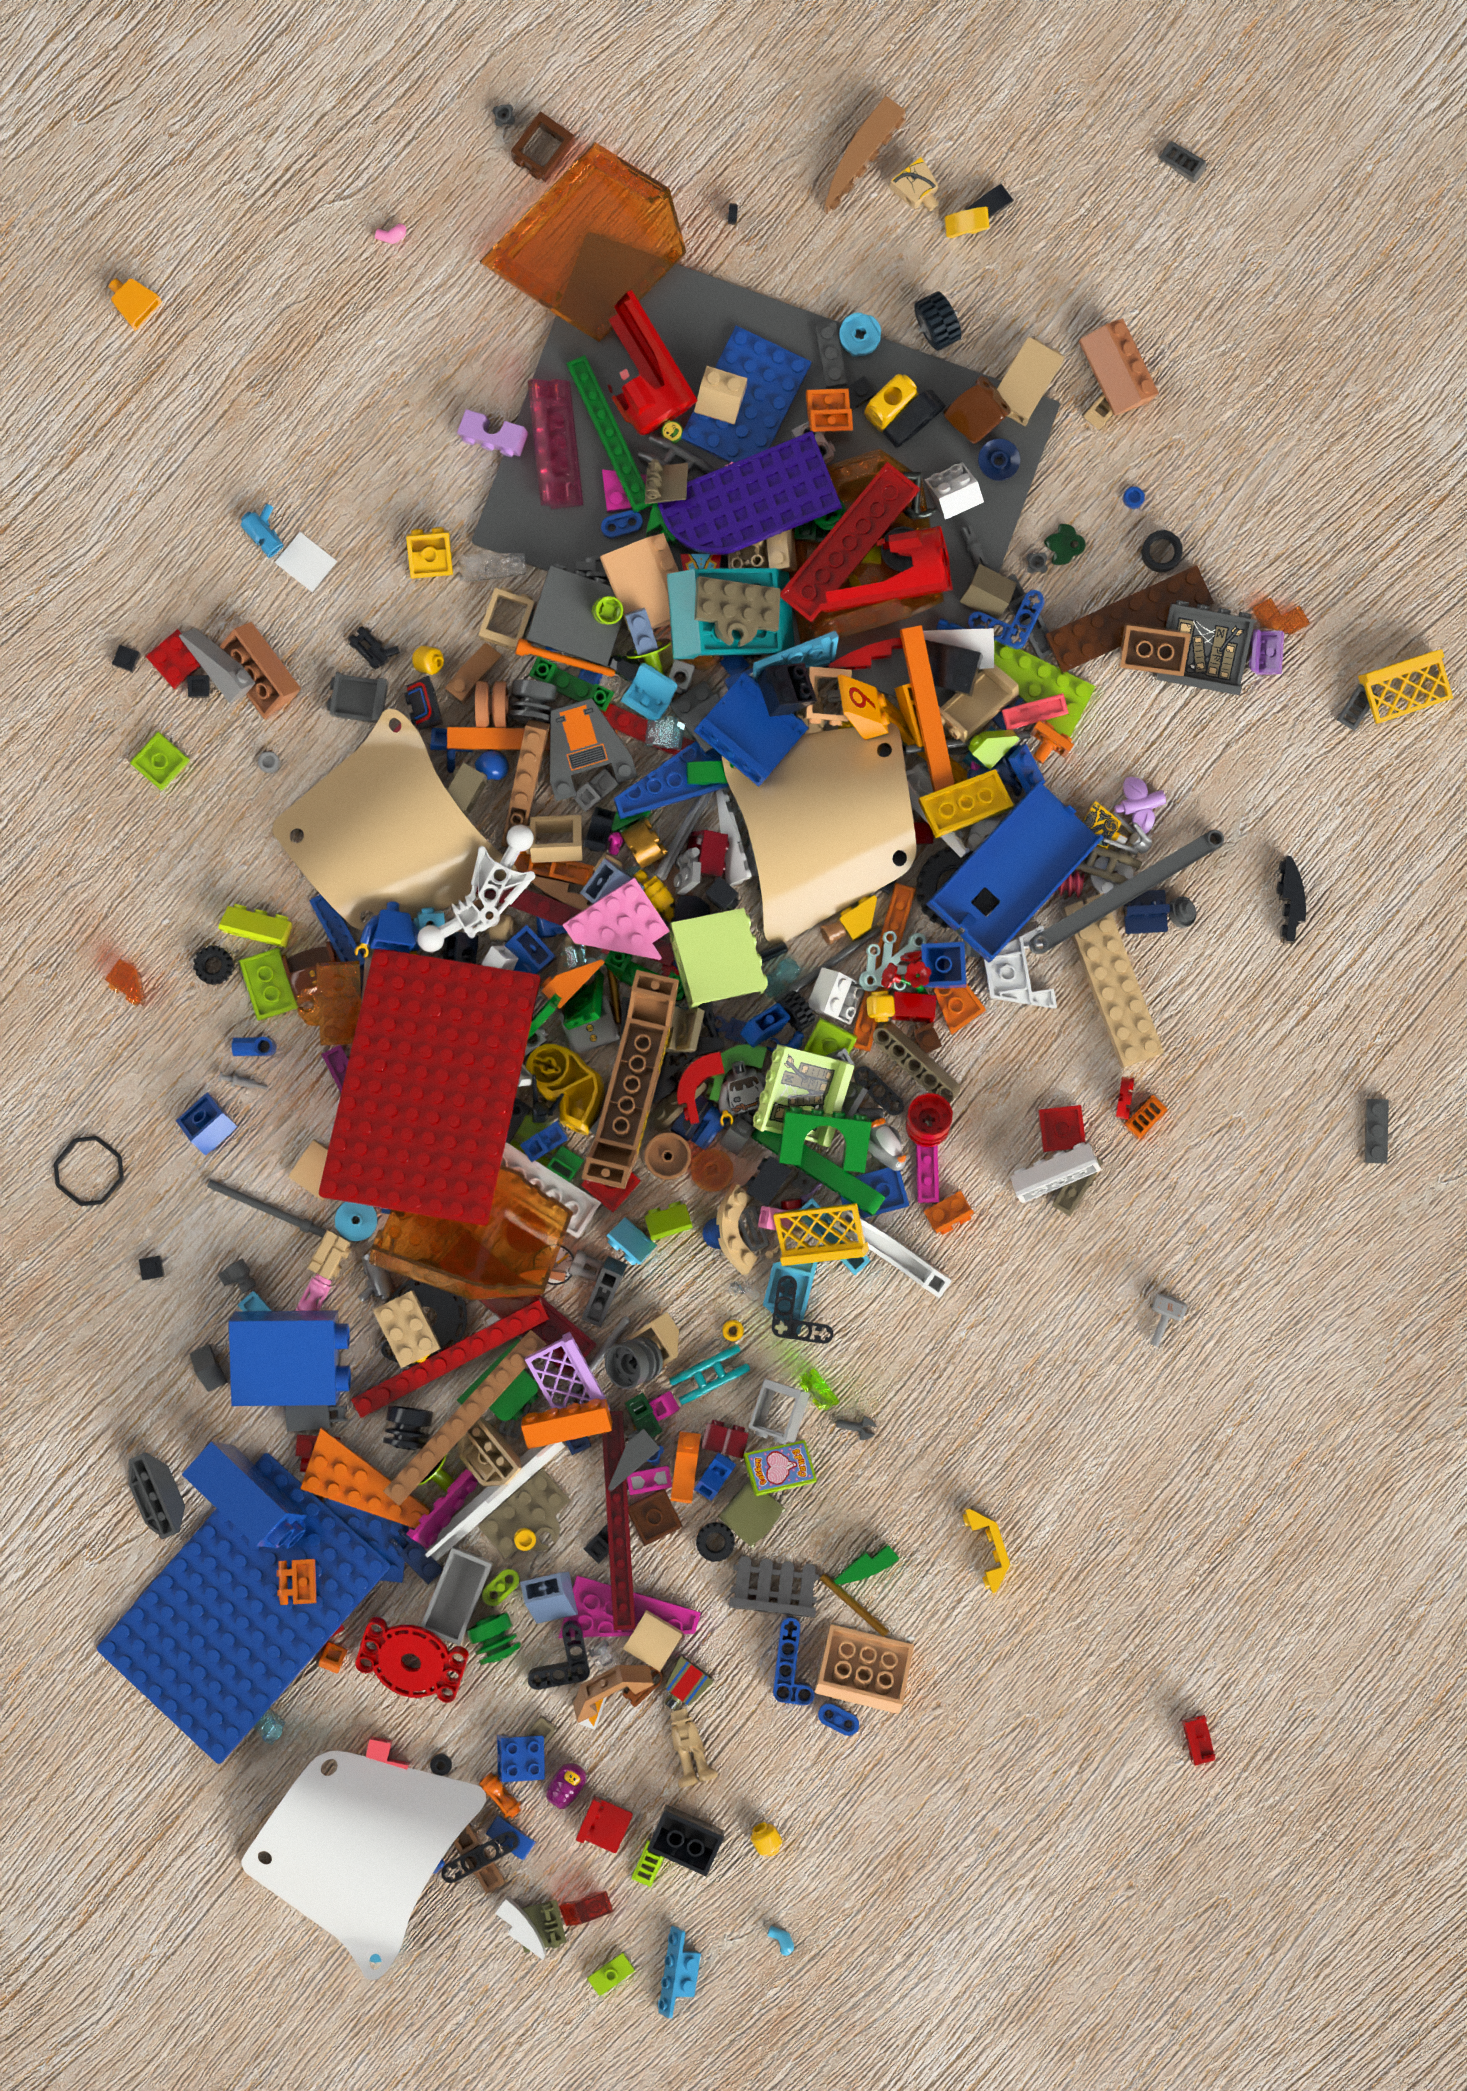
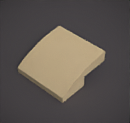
M314 1139L288 1177L324 1201L326 1198L320 1197L318 1192L328 1148Z
M646 1610L623 1650L656 1670L661 1671L684 1632Z

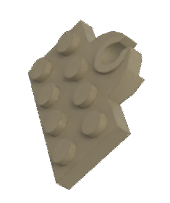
M701 576L696 579L694 620L715 623V632L718 639H721L726 644H733L732 630L738 631L741 635L738 647L748 644L755 637L758 629L772 632L779 630L780 588Z
M542 1468L479 1524L478 1527L506 1559L518 1549L514 1542V1535L521 1528H529L535 1534L536 1543L530 1550L536 1552L545 1551L550 1548L547 1544H543L540 1541L541 1533L544 1531L549 1532L552 1541L555 1543L558 1541L561 1528L560 1522L555 1515L571 1500Z

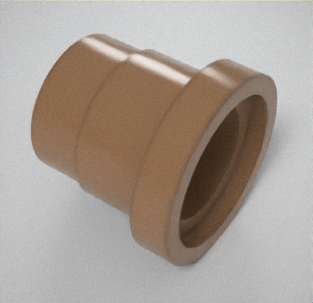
M840 921L820 927L821 934L829 946L846 935L844 926Z

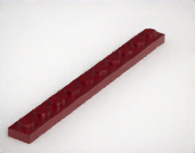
M514 888L504 891L498 903L503 904L505 902L504 899ZM492 889L487 890L484 897L493 900L496 897V891ZM526 889L523 890L511 905H508L560 926H563V923L582 911ZM660 939L654 941L653 945L662 958L660 960L648 959L671 967L674 959L671 943Z
M610 1411L613 1421L612 1431L602 1433L613 1630L635 1629L627 1478L611 1492L608 1490L625 1448L623 1411Z

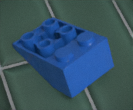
M525 925L504 945L519 958L513 971L539 975L557 959L528 925Z

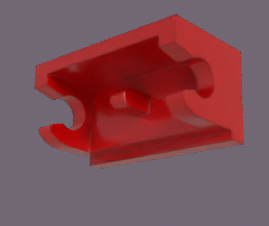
M894 991L895 1014L891 1017V1020L920 1023L927 1021V1023H934L937 995Z
M1206 1715L1182 1720L1191 1761L1194 1766L1215 1761L1216 1757Z

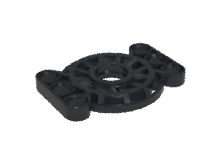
M418 1260L412 1268L416 1278L402 1284L393 1293L389 1302L394 1300L395 1297H400L401 1295L398 1293L410 1284L411 1288L402 1295L414 1290L421 1306L431 1307L437 1314V1321L431 1327L442 1347L439 1350L440 1352L444 1350L443 1346L451 1339L455 1340L453 1344L459 1342L465 1332L467 1308L461 1294H466L468 1291H460L456 1286L457 1282L449 1275L445 1283L438 1282L436 1275L439 1271L443 1270L435 1263L427 1260ZM425 1263L428 1266L426 1275L422 1276L417 1273L416 1268L418 1264ZM419 1281L420 1285L416 1286L414 1282ZM453 1296H458L459 1300L456 1301ZM460 1304H462V1308L464 1311V1319L460 1318V1310L458 1306ZM459 1323H463L462 1330L457 1337L455 1334L459 1328ZM386 1341L381 1348L382 1355L398 1363L395 1355L389 1356L386 1353L385 1348L389 1344ZM419 1362L412 1363L407 1367H411Z

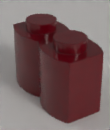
M713 1419L711 1423L707 1422L701 1448L743 1459L749 1433L745 1432V1428L733 1425L732 1429L724 1427L725 1422Z

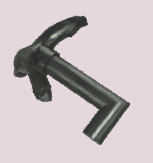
M902 472L904 476L909 480H913V483L921 489L922 472ZM921 490L913 498L911 507H906L903 511L910 519H924L933 515L938 510L937 506L926 511H920Z

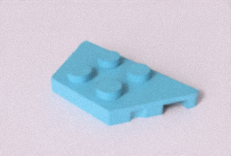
M781 1262L773 1263L763 1306L771 1313L774 1312L778 1281L783 1276H792L797 1282L792 1319L803 1321L818 1262L782 1266ZM786 1279L785 1282L781 1283V1286L785 1288L784 1294L780 1292L779 1297L792 1299L793 1294H788L789 1288H793L794 1284L790 1283V1279ZM787 1300L780 1301L778 1304L779 1311L783 1313L790 1310V1303ZM776 1314V1317L780 1318L783 1323L784 1319L789 1320V1315L782 1316ZM799 1325L796 1329L798 1335H800L802 1325Z

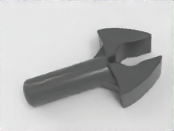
M865 1416L860 1423L840 1419L836 1421L837 1428L859 1432L861 1435L860 1440H866L875 1436V1434L866 1433L862 1429V1427L867 1425L877 1427L872 1420Z

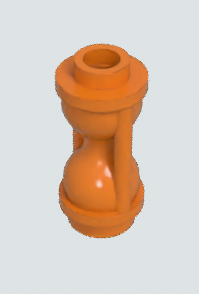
M490 1772L478 1783L486 1795L491 1797L499 1806L505 1818L508 1816L513 1818L521 1811L519 1806L522 1803L511 1796L504 1788L497 1774L494 1775Z

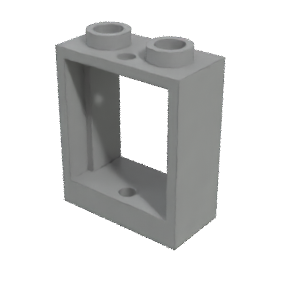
M764 1378L749 1428L756 1430L755 1435L764 1438H767L768 1435L773 1436V1441L786 1445L787 1441L795 1443L810 1393ZM775 1391L796 1398L785 1434L764 1427Z

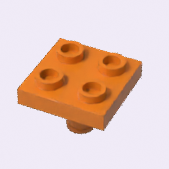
M1039 720L1031 732L1032 736L1042 742L1035 754L1032 755L1041 764L1044 763L1052 750L1065 758L1074 746L1069 736L1064 733L1060 735L1054 731V726L1047 721L1041 722Z

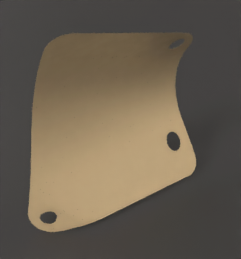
M890 722L887 725V734L867 740L862 738L855 727L802 735L759 787L736 767L731 768V763L722 756L727 782L742 811L749 832L762 893L764 934L770 943L778 944L788 941L901 877L912 866L916 857L915 829L901 734L895 724ZM881 743H888L891 746L892 752L889 756L881 757L878 755L877 747ZM897 850H903L907 855V861L902 866H896L892 860L893 854Z

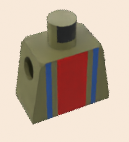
M681 1654L665 1684V1689L670 1692V1695L664 1703L672 1710H675L681 1701L690 1706L712 1685L714 1678Z

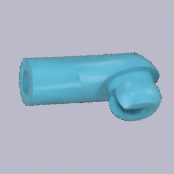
M770 1926L767 1936L779 1941L781 1954L785 1956L790 1955L794 1950V1943L790 1934L787 1931Z

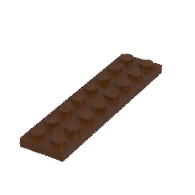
M1195 565L1051 631L1044 636L1063 674L1121 647L1125 623L1162 628L1166 626L1170 603L1176 604V600L1189 602L1188 606L1197 608V604L1210 606L1214 604V601L1198 566Z

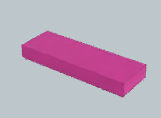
M916 1144L917 1203L939 1202L938 1145L922 1147Z

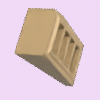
M1104 393L1084 415V418L1098 430L1113 415L1109 404L1104 401V399L1106 400ZM1098 406L1104 409L1108 414L1102 411Z

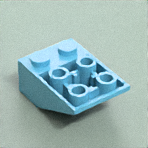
M626 1217L606 1235L609 1238L607 1243L616 1251L622 1249L626 1253L623 1257L632 1265L636 1263L641 1265L657 1247L651 1239Z

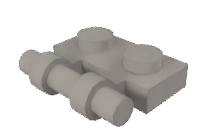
M696 847L688 849L676 860L675 866L677 869H680V872L674 878L676 895H685L700 883L701 863L698 862L700 851Z

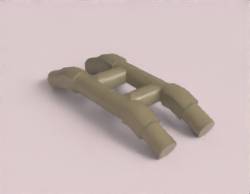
M1096 846L1087 856L1086 862H1081L1075 870L1098 876L1120 885L1129 879L1118 873H1113L1117 861L1136 869H1140L1142 862L1127 854ZM1097 855L1109 858L1105 870L1093 866Z

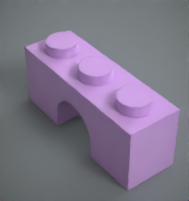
M465 410L457 432L464 443L469 445L477 443L488 451L496 449L505 456L513 457V455L520 457L529 434L523 426L504 421L499 432L489 434L487 433L490 423L489 419L484 414Z

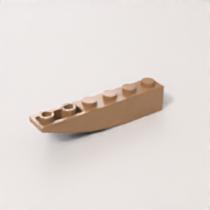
M885 96L848 145L828 192L824 208L826 214L831 209L835 210L841 203L840 198L843 194H848L852 190L855 179L857 177L861 178L867 170V164L870 161L874 162L879 156V149L883 145L887 146L893 137L891 134L895 129L899 130L904 125L906 110L889 97Z
M529 720L525 726L501 846H509L506 837L511 827L520 824L528 826L550 728L548 723Z

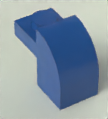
M718 1453L703 1473L694 1490L712 1501L736 1464L729 1457Z

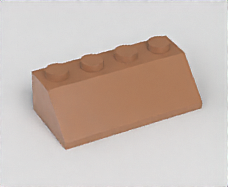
M1123 318L1105 324L1079 340L1081 348L1114 416L1148 404L1159 394Z
M252 622L233 629L219 646L240 663L254 680L255 684L246 695L264 719L290 702L301 690L300 686Z

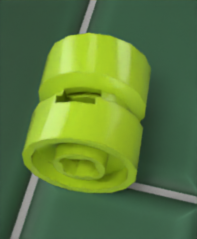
M611 596L597 599L592 606L593 618L598 623L605 625L618 622L623 615L622 603L617 598Z

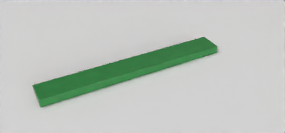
M586 355L567 362L566 366L633 512L636 513L652 506L653 503L645 504V483Z

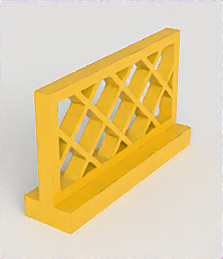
M1442 649L1433 650L1358 675L1360 684L1363 683L1375 724L1453 698L1442 661L1444 657ZM1437 664L1439 671L1436 678L1427 674L1430 666ZM1413 671L1421 674L1417 685L1408 680ZM1395 677L1402 681L1398 691L1389 687L1392 679ZM1425 677L1434 682L1430 691L1421 687ZM1378 684L1383 687L1379 697L1373 695L1371 685ZM1406 684L1415 688L1411 698L1402 694ZM1437 684L1444 688L1446 696L1439 698L1433 694ZM1387 690L1396 694L1392 704L1383 700ZM1418 691L1427 695L1423 704L1414 701ZM1400 697L1408 701L1405 710L1395 707ZM1382 703L1389 707L1386 716L1380 718L1378 708Z
M857 1203L778 1212L773 1215L782 1252L780 1257L782 1266L864 1257L869 1250L868 1242H865ZM852 1210L854 1219L851 1223L840 1216L843 1211ZM823 1213H829L835 1218L831 1225L820 1219ZM808 1215L815 1220L810 1228L799 1221L802 1216ZM780 1218H788L794 1222L790 1230L781 1224ZM836 1220L847 1226L843 1234L832 1227ZM816 1222L827 1229L822 1237L812 1230ZM796 1224L806 1231L802 1239L791 1232ZM849 1229L857 1233L858 1241H851L845 1237ZM829 1231L840 1238L837 1243L831 1244L824 1239ZM808 1233L819 1240L815 1246H810L804 1241ZM788 1236L798 1242L796 1248L787 1249L785 1240Z

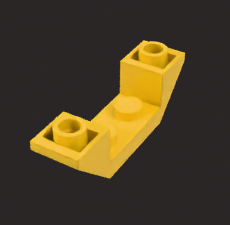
M964 1508L966 1514H963L962 1517L966 1527L970 1526L972 1531L986 1526L989 1528L985 1530L989 1543L993 1542L995 1550L992 1551L995 1563H1000V1566L984 1570L986 1576L982 1577L985 1588H990V1591L995 1593L1010 1566L998 1525L994 1520L970 1508Z

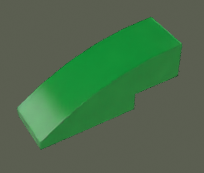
M888 1544L872 1557L865 1551L839 1573L833 1581L837 1585L863 1580L888 1568L900 1558Z

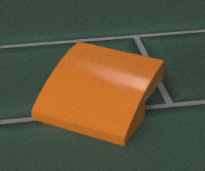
M849 389L806 390L810 431L853 430Z

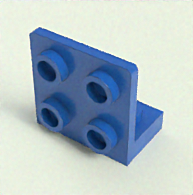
M506 1734L497 1735L498 1779L501 1782L544 1780V1737L542 1735L508 1737Z

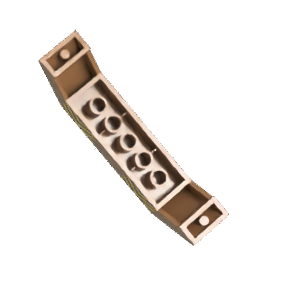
M636 970L623 1035L597 1133L585 1162L582 1179L622 1189L626 1187L639 1154L670 1036L679 984L677 979Z

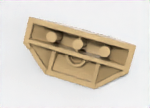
M482 1417L458 1441L459 1458L483 1487L507 1485L521 1470L519 1456L501 1434Z

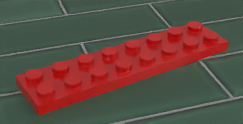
M886 462L780 592V598L812 623L821 612L819 604L828 603L825 592L839 590L877 544V541L882 538L921 489L890 463Z

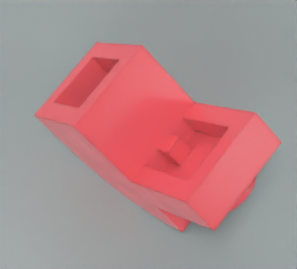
M371 1736L366 1753L367 1758L408 1769L410 1762L389 1758L392 1740Z

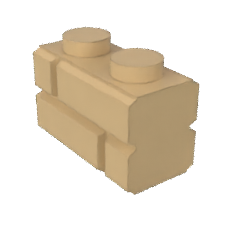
M327 1230L307 1268L328 1280H332L333 1277L337 1278L342 1269V1266H340L342 1259H347L353 1249L350 1247L352 1242Z

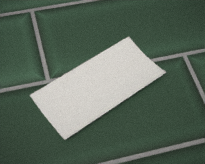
M993 628L923 631L925 640L982 653L983 658L979 669L994 668Z

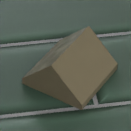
M979 564L959 602L978 612L999 619L1009 605L1017 583Z

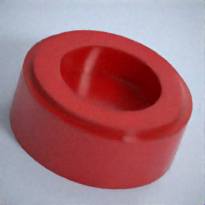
M802 1198L780 1201L781 1209L783 1210L802 1207Z

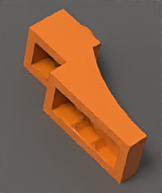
M679 1431L670 1501L692 1504L701 1434Z

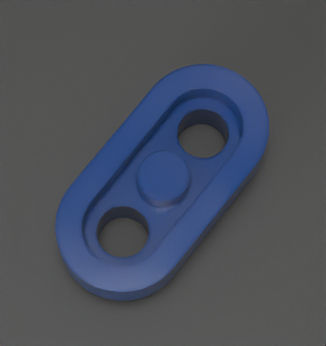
M633 510L606 517L601 523V530L607 538H618L638 532L642 528L643 519L639 512L634 513ZM632 519L636 521L634 526L628 524ZM610 525H614L616 529L614 531H609L608 527Z
M825 1703L819 1708L818 1717L824 1725L846 1736L854 1735L858 1731L859 1721L854 1714L833 1703ZM827 1710H831L833 1712V1715L831 1717L825 1716V1712ZM846 1720L852 1721L851 1727H845L844 1722Z

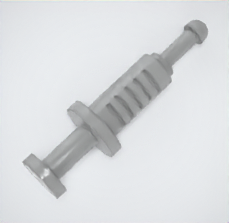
M221 1071L218 1079L219 1082H221V1079L233 1082L232 1087L239 1085L252 1089L258 1087L268 1090L269 1088L268 1085L257 1084L255 1080L237 1076L238 1073H235L234 1077L224 1075L223 1071Z

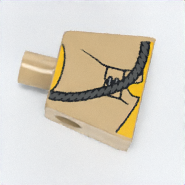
M922 156L890 180L889 188L913 209H916L922 203L929 211L938 206L939 202L933 196L938 190V184Z

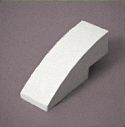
M506 1896L495 1914L511 1925L508 1931L511 1937L543 1960L546 1956V1949L535 1925L522 1908L509 1896Z

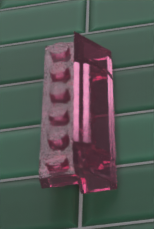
M559 379L550 381L528 380L541 505L550 506L551 509L582 506L583 496L570 381Z

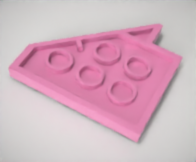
M635 877L563 923V927L574 943L658 960L662 957L653 945V942L670 932Z

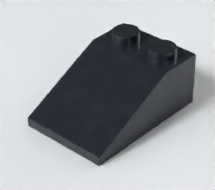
M925 640L934 687L972 697L983 658L982 653Z

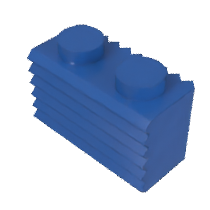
M776 1003L748 1020L740 1034L754 1048L779 1031L781 1032L790 1020V1015L780 1003Z

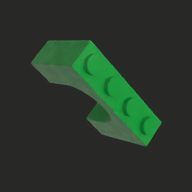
M790 1106V1109L784 1108L778 1161L784 1164L801 1165L803 1144L807 1134L816 1127L831 1126L839 1130L844 1136L843 1170L865 1173L872 1122L870 1118H867V1115L855 1113L854 1116H846V1113L841 1111H833V1114H829L817 1108H812L811 1111H804L799 1106Z

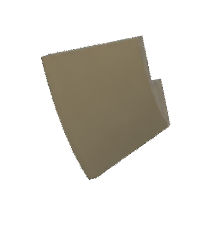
M675 1006L665 1052L696 1051L704 1010L699 1008L684 1010Z

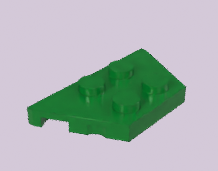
M600 970L594 973L595 980L589 986L584 983L565 1003L563 1025L568 1030L600 1018L604 974Z

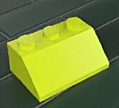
M235 904L234 907H227L218 929L231 935L287 948L293 925L288 921V917L276 914L275 918L267 916L268 912L255 909V912L246 911L247 907Z

